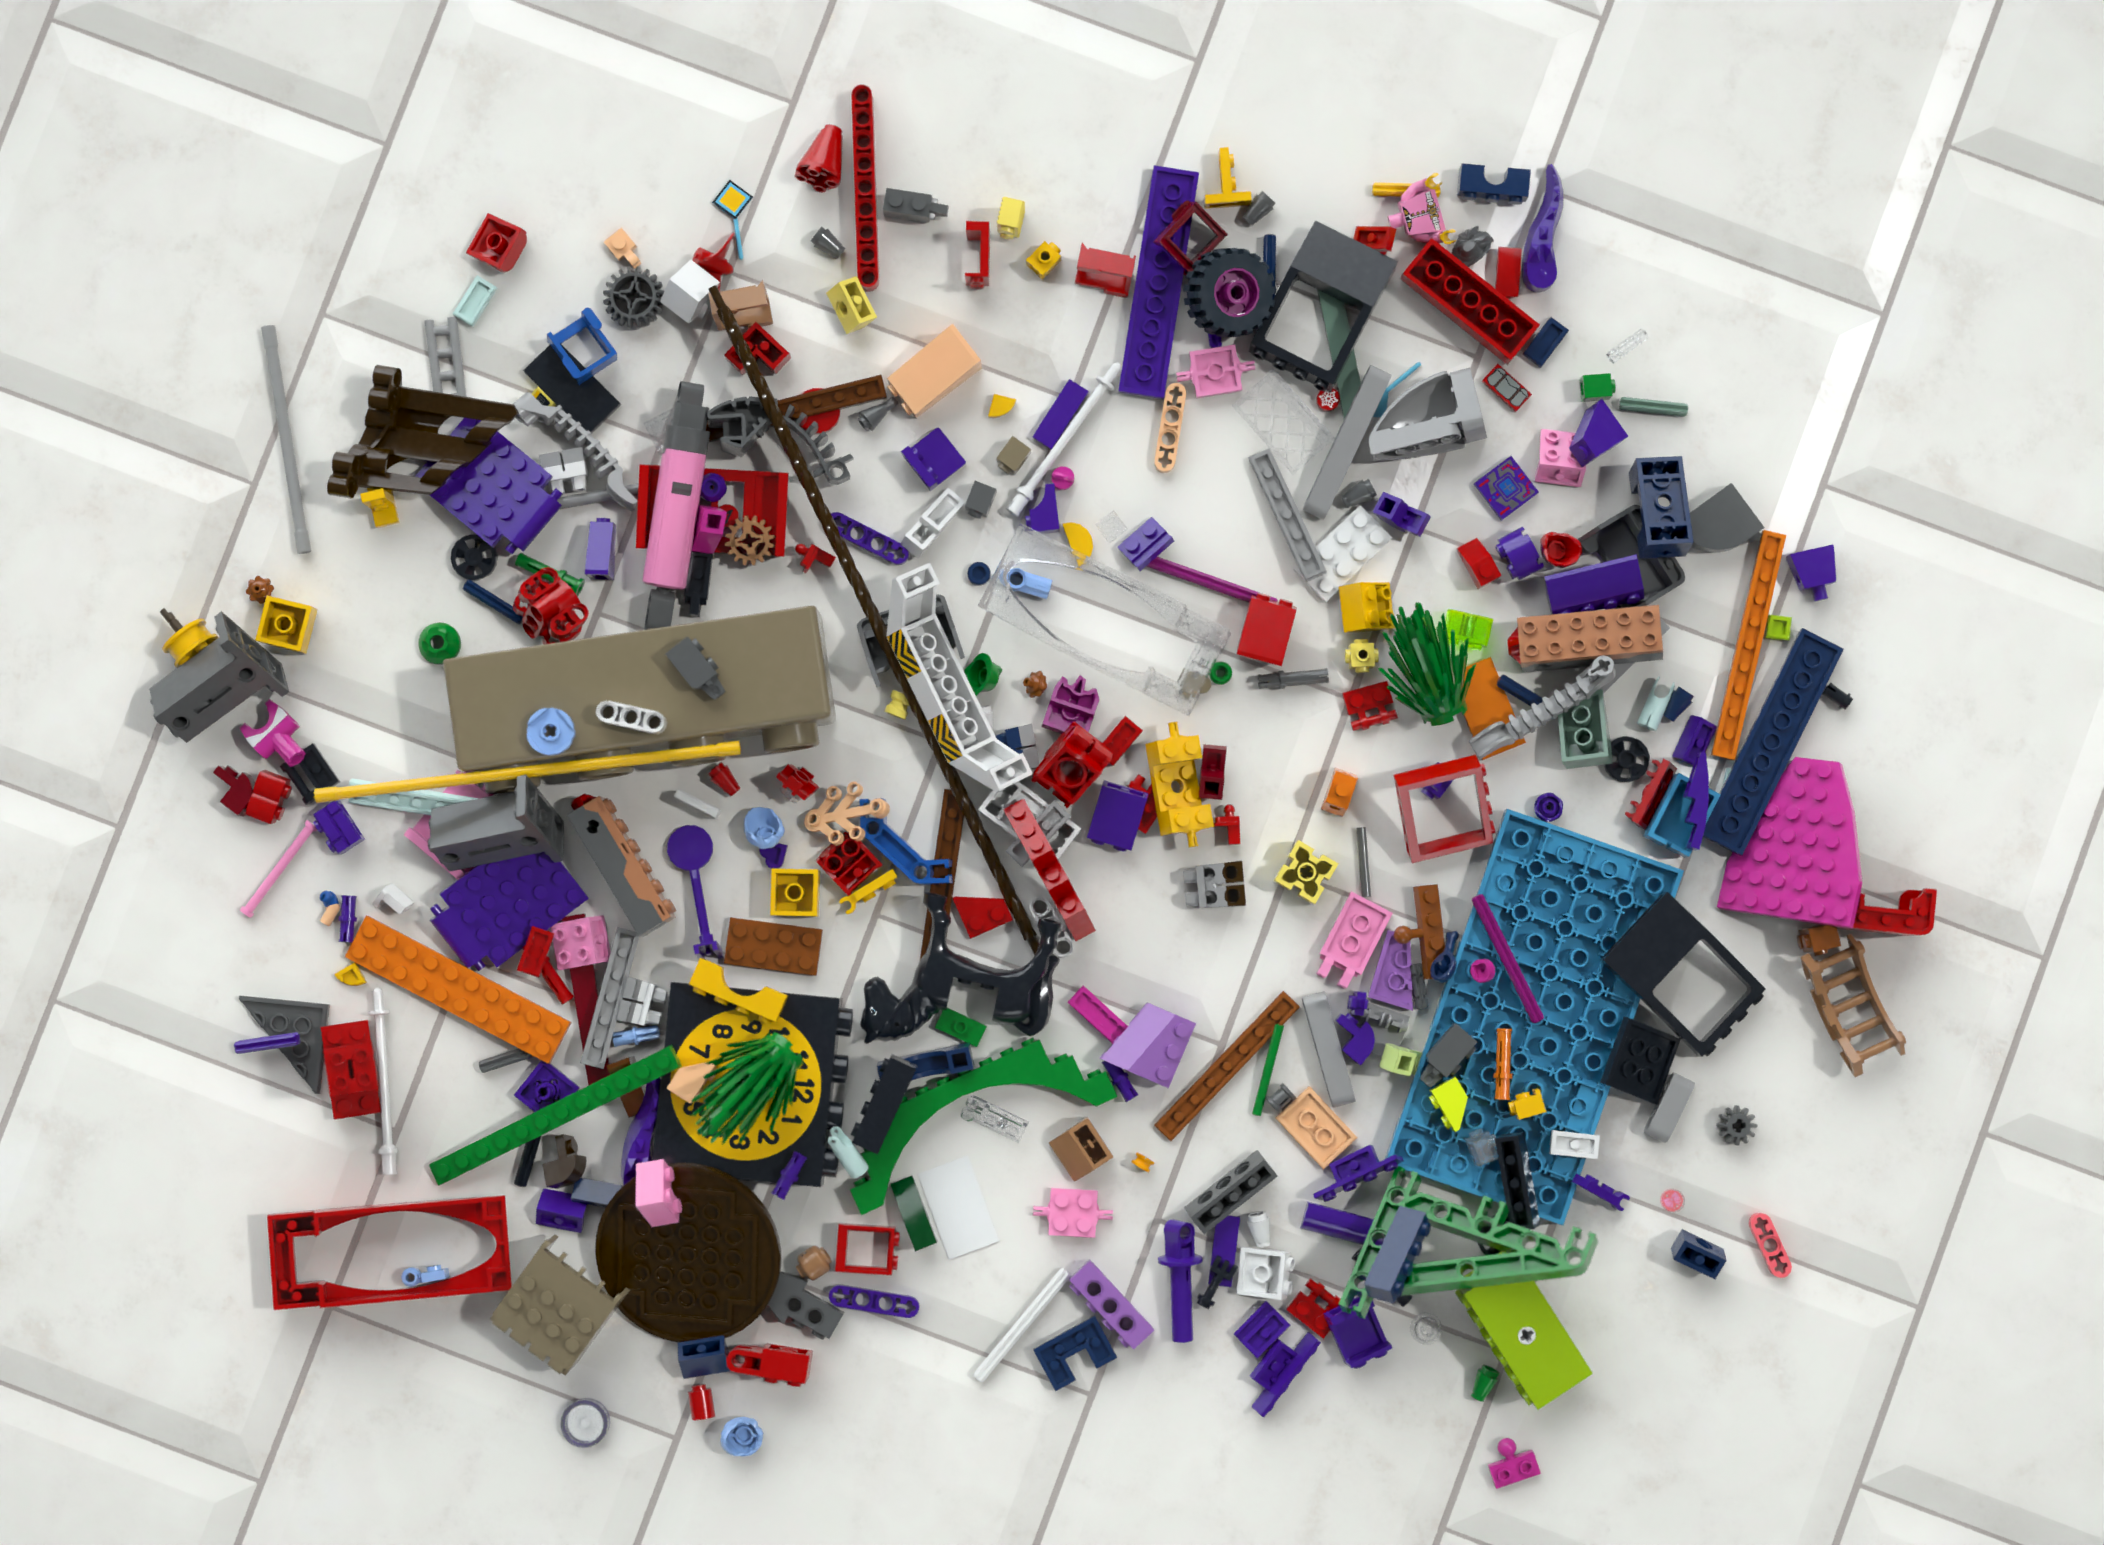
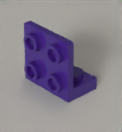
M939 427L911 448L907 446L901 451L902 456L930 491L966 464L964 458Z

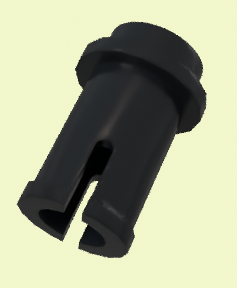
M1831 682L1822 693L1823 696L1839 705V709L1843 708L1846 710L1853 700L1850 697V693L1846 694Z

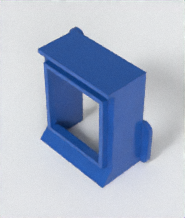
M585 308L581 311V318L555 335L551 331L547 333V342L555 350L563 365L579 385L617 361V352L600 330L602 323L591 308ZM587 328L606 356L580 372L560 344Z

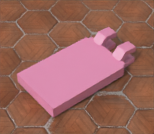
M1351 891L1319 953L1321 955L1320 959L1323 962L1316 974L1325 978L1332 965L1344 971L1337 985L1346 989L1353 976L1362 975L1393 913Z

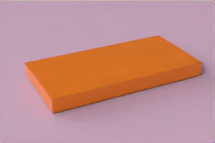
M1491 657L1467 666L1464 682L1468 669L1476 664L1465 698L1468 708L1464 714L1472 737L1496 722L1503 721L1504 724L1510 722L1508 716L1511 714L1515 717L1505 691L1496 685L1499 676ZM1524 738L1518 739L1511 745L1503 746L1483 757L1482 760L1522 745L1526 741Z

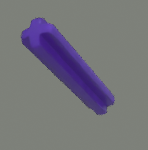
M294 1032L240 1040L234 1043V1048L237 1054L296 1046L300 1044L301 1040L299 1033Z

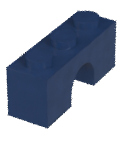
M1461 164L1457 196H1462V199L1476 200V198H1485V201L1493 203L1499 202V200H1508L1509 204L1520 205L1528 199L1531 170L1507 168L1504 182L1494 185L1485 178V165Z

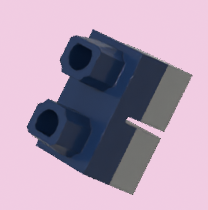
M1032 724L1006 729L1005 733L996 735L997 740L1018 754L1023 753L1031 770L1038 767L1037 748L1032 747L1036 746Z

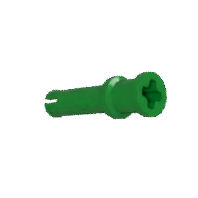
M520 553L515 561V566L532 574L545 567H550L524 553ZM554 569L561 580L566 582L576 595L579 596L585 580L582 578L577 579L567 574L566 570L558 571ZM549 574L541 576V578L551 583L554 582L553 577Z

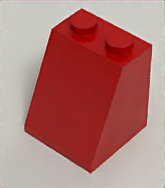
M1257 593V596H1251L1236 654L1282 666L1297 607L1293 606L1291 601L1280 599L1277 602L1270 600L1271 596Z

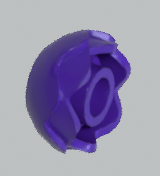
M715 473L705 474L703 476L700 496L710 502L721 500L727 491L724 478Z
M1554 793L1542 794L1535 801L1534 811L1541 820L1552 822L1562 815L1563 801Z

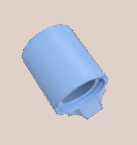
M1013 568L1008 571L1006 583L1011 590L1024 592L1047 600L1053 580L1025 572L1020 568ZM1012 575H1021L1023 582L1020 585H1013L1010 582Z

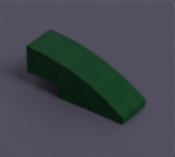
M913 1176L892 1183L891 1187L915 1252L938 1242Z

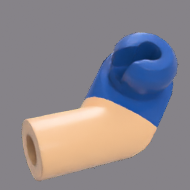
M323 891L320 894V901H323L326 911L320 921L330 926L340 910L337 896L332 891Z

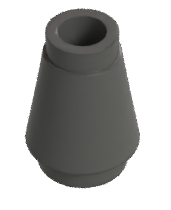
M1261 191L1259 195H1255L1243 218L1253 226L1273 210L1272 207L1275 205V202Z
M822 226L811 239V242L815 244V248L836 259L846 249L828 228L824 229Z
M1367 479L1365 481L1361 480L1341 497L1346 507L1349 508L1371 501L1377 494L1370 480Z

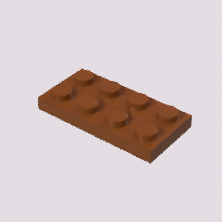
M730 917L724 964L817 976L823 929Z

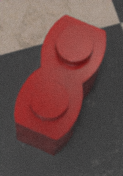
M268 770L260 771L245 815L269 824L276 823L277 820L280 821L285 810L282 807L283 801L288 799L292 791V786H290L291 779Z

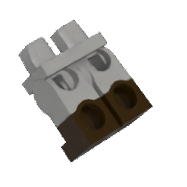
M1242 861L1196 866L1195 869L1183 871L1184 884L1197 883L1198 892L1185 893L1186 905L1199 906V908L1246 906L1244 884L1222 886L1225 883L1244 882Z

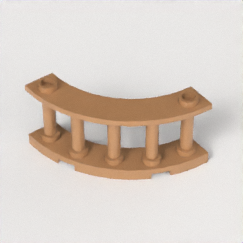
M1852 934L1847 935L1849 948L1821 961H1814L1809 953L1800 958L1806 980L1811 979L1814 989L1810 990L1820 1017L1832 1041L1837 1039L1843 1050L1840 1052L1842 1059L1854 1077L1863 1074L1862 1064L1864 1060L1895 1046L1901 1056L1905 1055L1904 1044H1906V1039L1903 1033L1897 1031L1876 993L1863 955L1865 948L1860 940L1856 941ZM1852 957L1855 968L1828 981H1823L1821 973H1823L1824 969ZM1859 977L1865 992L1835 1006L1831 1005L1827 995L1829 990ZM1869 1000L1876 1016L1850 1029H1842L1837 1019L1839 1014ZM1878 1025H1882L1889 1037L1888 1039L1861 1052L1855 1051L1850 1043L1851 1038Z

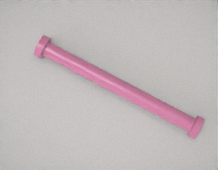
M306 820L304 823L306 826L245 907H241L240 911L251 918L254 915L253 911L311 833L317 831L312 822Z

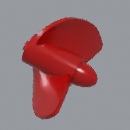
M734 232L717 252L712 253L700 247L693 256V262L720 282L718 285L719 292L721 275H730L734 271L732 265L725 259L734 238Z

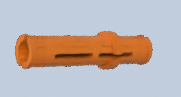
M1496 1029V1073L1493 1074V1078H1496L1495 1099L1510 1100L1512 1029Z

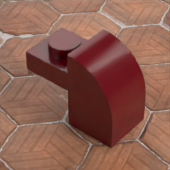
M1203 744L1199 798L1222 800L1227 746Z
M218 765L213 773L231 786L220 802L236 815L244 817L248 802L253 793L255 781L248 773L242 772L237 777L239 773L229 765L226 768Z

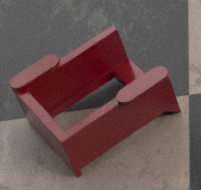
M1184 201L1171 216L1173 221L1153 241L1155 245H1161L1184 269L1185 276L1188 271H1194L1192 265L1196 260H1202V255L1212 252L1228 236L1197 202ZM1195 213L1216 235L1190 260L1170 238Z

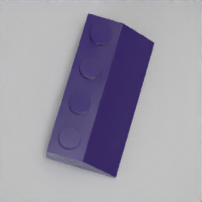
M1637 555L1544 576L1546 597L1551 615L1614 609L1618 605L1626 603L1635 604L1644 599V587Z

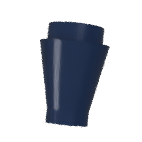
M1678 686L1676 691L1673 690L1663 715L1675 722L1693 703L1691 700L1694 696Z

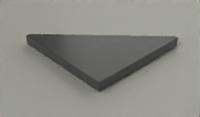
M240 995L239 1000L246 1006L250 1014L269 1036L299 1033L300 1044L278 1049L287 1057L295 1070L311 1087L312 1091L315 1094H320L324 1062L321 1027L328 1026L330 1004Z

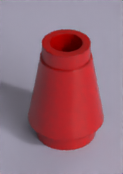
M722 762L707 773L710 776L709 780L730 797L741 788L728 765H724Z

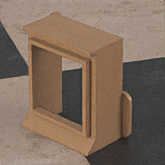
M763 280L757 287L753 285L720 292L726 306L731 309L739 327L748 325V328H750L755 322L761 327L773 324L769 296ZM709 292L712 316L718 331L726 330L716 312L718 310Z

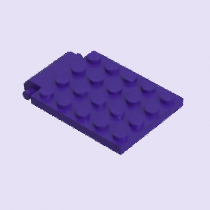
M463 418L450 436L465 438L471 429L482 420ZM497 432L492 437L491 442L493 443L467 467L457 469L447 479L446 484L430 496L491 547L494 548L502 537L505 536L511 541L505 549L513 554L517 548L524 552L562 507L558 499L563 494L556 488L550 495L544 491V487L553 476L501 433ZM427 461L415 477L422 478L428 469L436 463Z
M545 852L475 866L440 892V896L448 906L442 910L437 903L433 905L430 910L434 917L430 919V922L465 967L469 968L474 965L480 971L486 966L481 960L486 955L496 967H499L523 949L532 926L547 931L587 901L589 897L562 862L554 863L549 855H546Z

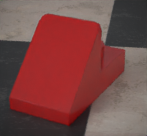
M1356 226L1353 239L1386 255L1387 252L1392 251L1397 229L1391 226Z

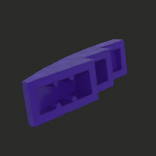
M1702 751L1696 754L1683 798L1691 800L1684 823L1693 825L1686 848L1695 851L1700 850L1709 803L1706 753Z

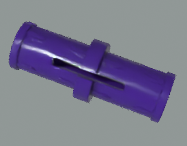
M342 895L341 916H338V921H340L339 942H353L354 924L357 922V917H355L357 896Z
M1102 1062L1112 1078L1113 1086L1116 1085L1125 1102L1139 1095L1130 1083L1127 1072L1109 1062Z
M796 1151L793 1152L786 1168L780 1172L782 1175L771 1192L773 1195H777V1197L785 1200L793 1182H797L799 1178L797 1175L805 1160H807L806 1156H802Z

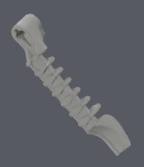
M1608 656L1597 657L1588 668L1576 676L1577 682L1572 685L1566 683L1565 689L1560 692L1557 689L1554 690L1552 697L1547 698L1545 696L1542 698V703L1538 705L1535 703L1531 704L1532 709L1527 712L1524 709L1520 710L1521 715L1517 718L1512 714L1509 715L1510 722L1507 724L1499 721L1478 733L1469 740V743L1479 760L1503 746L1511 745L1516 740L1523 739L1526 734L1533 733L1536 728L1546 725V722L1556 719L1561 713L1568 712V709L1580 705L1581 701L1590 699V696L1600 687L1615 678L1616 671L1613 660ZM1604 667L1606 670L1608 669V671L1604 672V670L1600 669Z

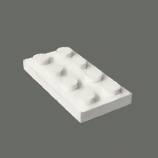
M1359 505L1316 547L1327 573L1306 583L1326 603L1339 590V586H1344L1392 537ZM1297 565L1294 571L1304 580Z

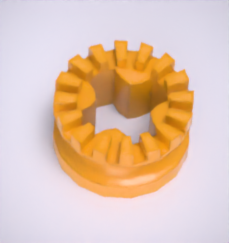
M1137 1152V1158L1131 1162L1149 1173V1167L1154 1165L1155 1162L1149 1158L1145 1159V1156Z

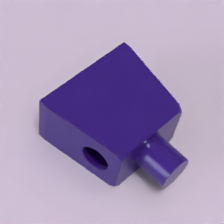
M1834 545L1801 551L1786 556V561L1799 590L1811 589L1814 602L1828 599L1825 586L1836 582Z

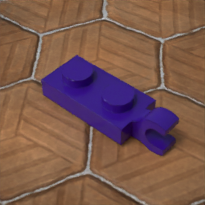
M1353 991V995H1349L1347 1009H1351L1350 1014L1364 1016V1009H1368L1369 1000H1366V992Z
M1576 1174L1572 1180L1573 1183L1607 1201L1613 1208L1619 1211L1624 1210L1620 1206V1201L1622 1199H1630L1627 1194L1621 1191L1614 1193L1615 1189L1604 1183L1599 1186V1180L1588 1174L1585 1178Z

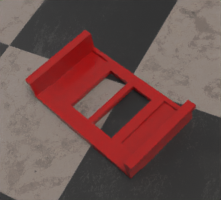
M640 464L636 548H648L660 465ZM705 468L704 475L715 473L721 475L725 481L745 482L743 522L744 516H748L750 521H752L754 516H757V522L759 523L763 519L766 520L764 527L771 526L772 530L769 532V535H775L776 537L770 540V543H773L775 548H769L768 551L772 554L771 556L785 557L789 473ZM719 501L711 502V507L718 508ZM752 525L757 534H764L760 528ZM748 534V538L740 541V543L749 544L752 547V543L760 540V538H753ZM722 536L714 552L728 553L732 548L731 546H725V543L730 542V538ZM761 543L758 546L757 554L763 550L765 543ZM737 547L740 553L747 554V550L743 547Z

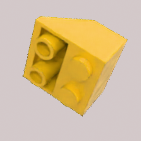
M1359 582L1339 586L1344 633L1395 628L1390 617L1391 614L1394 615L1390 582Z

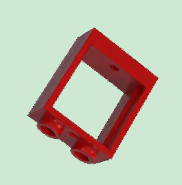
M839 1223L835 1272L892 1275L893 1270L898 1268V1256H894V1247L899 1246L900 1232H896V1226ZM849 1230L889 1233L887 1267L848 1265Z

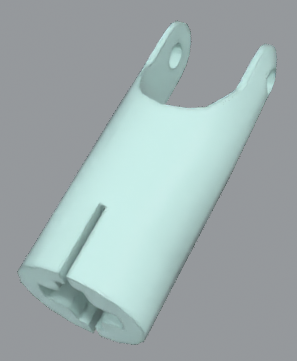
M1660 677L1654 682L1637 721L1638 725L1644 728L1647 727L1651 731H1657L1675 687L1673 682L1669 694L1665 698L1656 697L1654 691Z
M839 1127L831 1128L830 1133L832 1136L828 1138V1143L851 1178L860 1177L867 1171L868 1164L852 1141Z

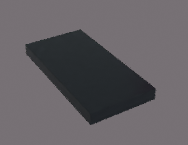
M560 344L567 353V355L575 363L580 372L586 369L562 344ZM551 345L523 370L557 406L560 405L566 414L570 413L572 419L576 422L579 421L581 427L586 431L589 430L591 434L622 405L594 376L579 385L563 365L562 360Z

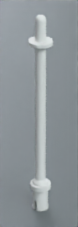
M1114 363L1103 378L1100 376L1096 377V380L1099 382L1098 386L1026 486L1017 489L1018 493L1006 507L1013 515L1018 517L1028 501L1033 500V490L1105 390L1114 389L1111 382L1121 369L1119 363Z
M376 988L373 992L374 1011H369V1015H375L383 1134V1145L379 1149V1154L382 1155V1175L397 1174L396 1153H398V1148H395L392 1141L384 1014H389L390 1010H384L383 991L380 988Z

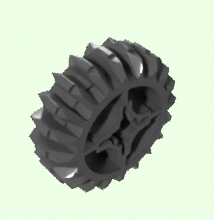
M631 266L627 267L628 273L626 274L622 269H619L618 271L621 276L617 278L613 274L611 278L614 283L606 282V286L611 290L603 291L604 296L610 297L603 300L604 305H610L606 308V312L608 314L613 313L611 319L613 321L619 319L618 324L620 326H623L627 321L629 329H632L634 322L638 329L641 328L642 321L649 326L648 318L651 317L656 321L658 318L654 314L655 311L658 313L663 312L662 308L658 306L664 305L660 302L661 298H659L664 293V290H659L663 286L662 282H656L658 277L655 274L649 277L650 271L648 269L642 273L639 266L636 267L635 273H633ZM633 281L627 290H620L618 292L625 283ZM641 281L651 287L652 296L641 293ZM634 293H636L639 298H636L632 305L629 297H633ZM616 299H621V301L628 303V314L618 309ZM649 305L644 312L635 315L640 306Z

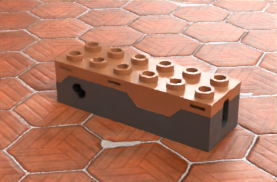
M1659 605L1517 618L1518 627L1507 639L1508 653L1521 665L1522 672L1588 667L1599 656L1610 657L1614 664L1663 660Z
M582 794L572 800L571 807L574 811L567 816L637 935L644 937L676 918L674 915L676 908L670 899H665L662 895V892L665 891L658 879L652 878L650 872L653 870L646 859H641L638 852L641 849L634 839H629L626 834L629 829L623 819H617L614 814L617 812V809L611 799ZM596 822H598V823H599V826L597 827L598 832H597V833H593V829H595V825H594V824H595Z

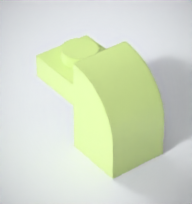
M1386 1043L1379 1067L1392 1073L1406 1076L1415 1075L1422 1052Z

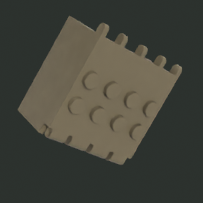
M554 1234L549 1240L546 1239L495 1309L490 1320L493 1321L492 1324L504 1333L511 1328L510 1338L522 1347H525L530 1342L532 1345L528 1349L529 1352L541 1361H544L547 1356L551 1359L547 1365L557 1373H562L566 1376L579 1362L630 1290L625 1288L613 1299L601 1290L606 1284L605 1282L601 1281L596 1286L583 1276L586 1271L585 1267L582 1266L577 1272L564 1262L567 1256L565 1252L558 1258L549 1251L558 1239V1236Z

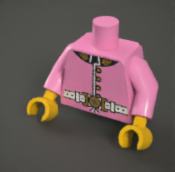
M1433 173L1428 178L1412 183L1402 194L1401 201L1398 202L1400 213L1388 216L1389 225L1395 229L1404 226L1405 233L1420 242L1428 243L1433 238L1438 243L1451 244L1456 242V240H1450L1448 234L1456 231L1454 229L1444 231L1446 229L1435 189L1442 185V182L1439 184L1434 183L1433 178L1439 174Z

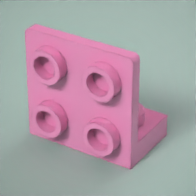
M1541 429L1539 462L1535 473V482L1581 487L1586 465L1581 467L1569 449L1576 433Z
M604 915L556 923L551 927V932L555 933L553 945L558 970L608 962L610 948Z

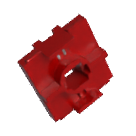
M788 764L776 776L783 783L782 787L784 789L788 787L786 791L791 789L789 794L791 793L793 796L798 795L804 801L819 789V786L812 781L814 775L803 766L798 770L794 765Z

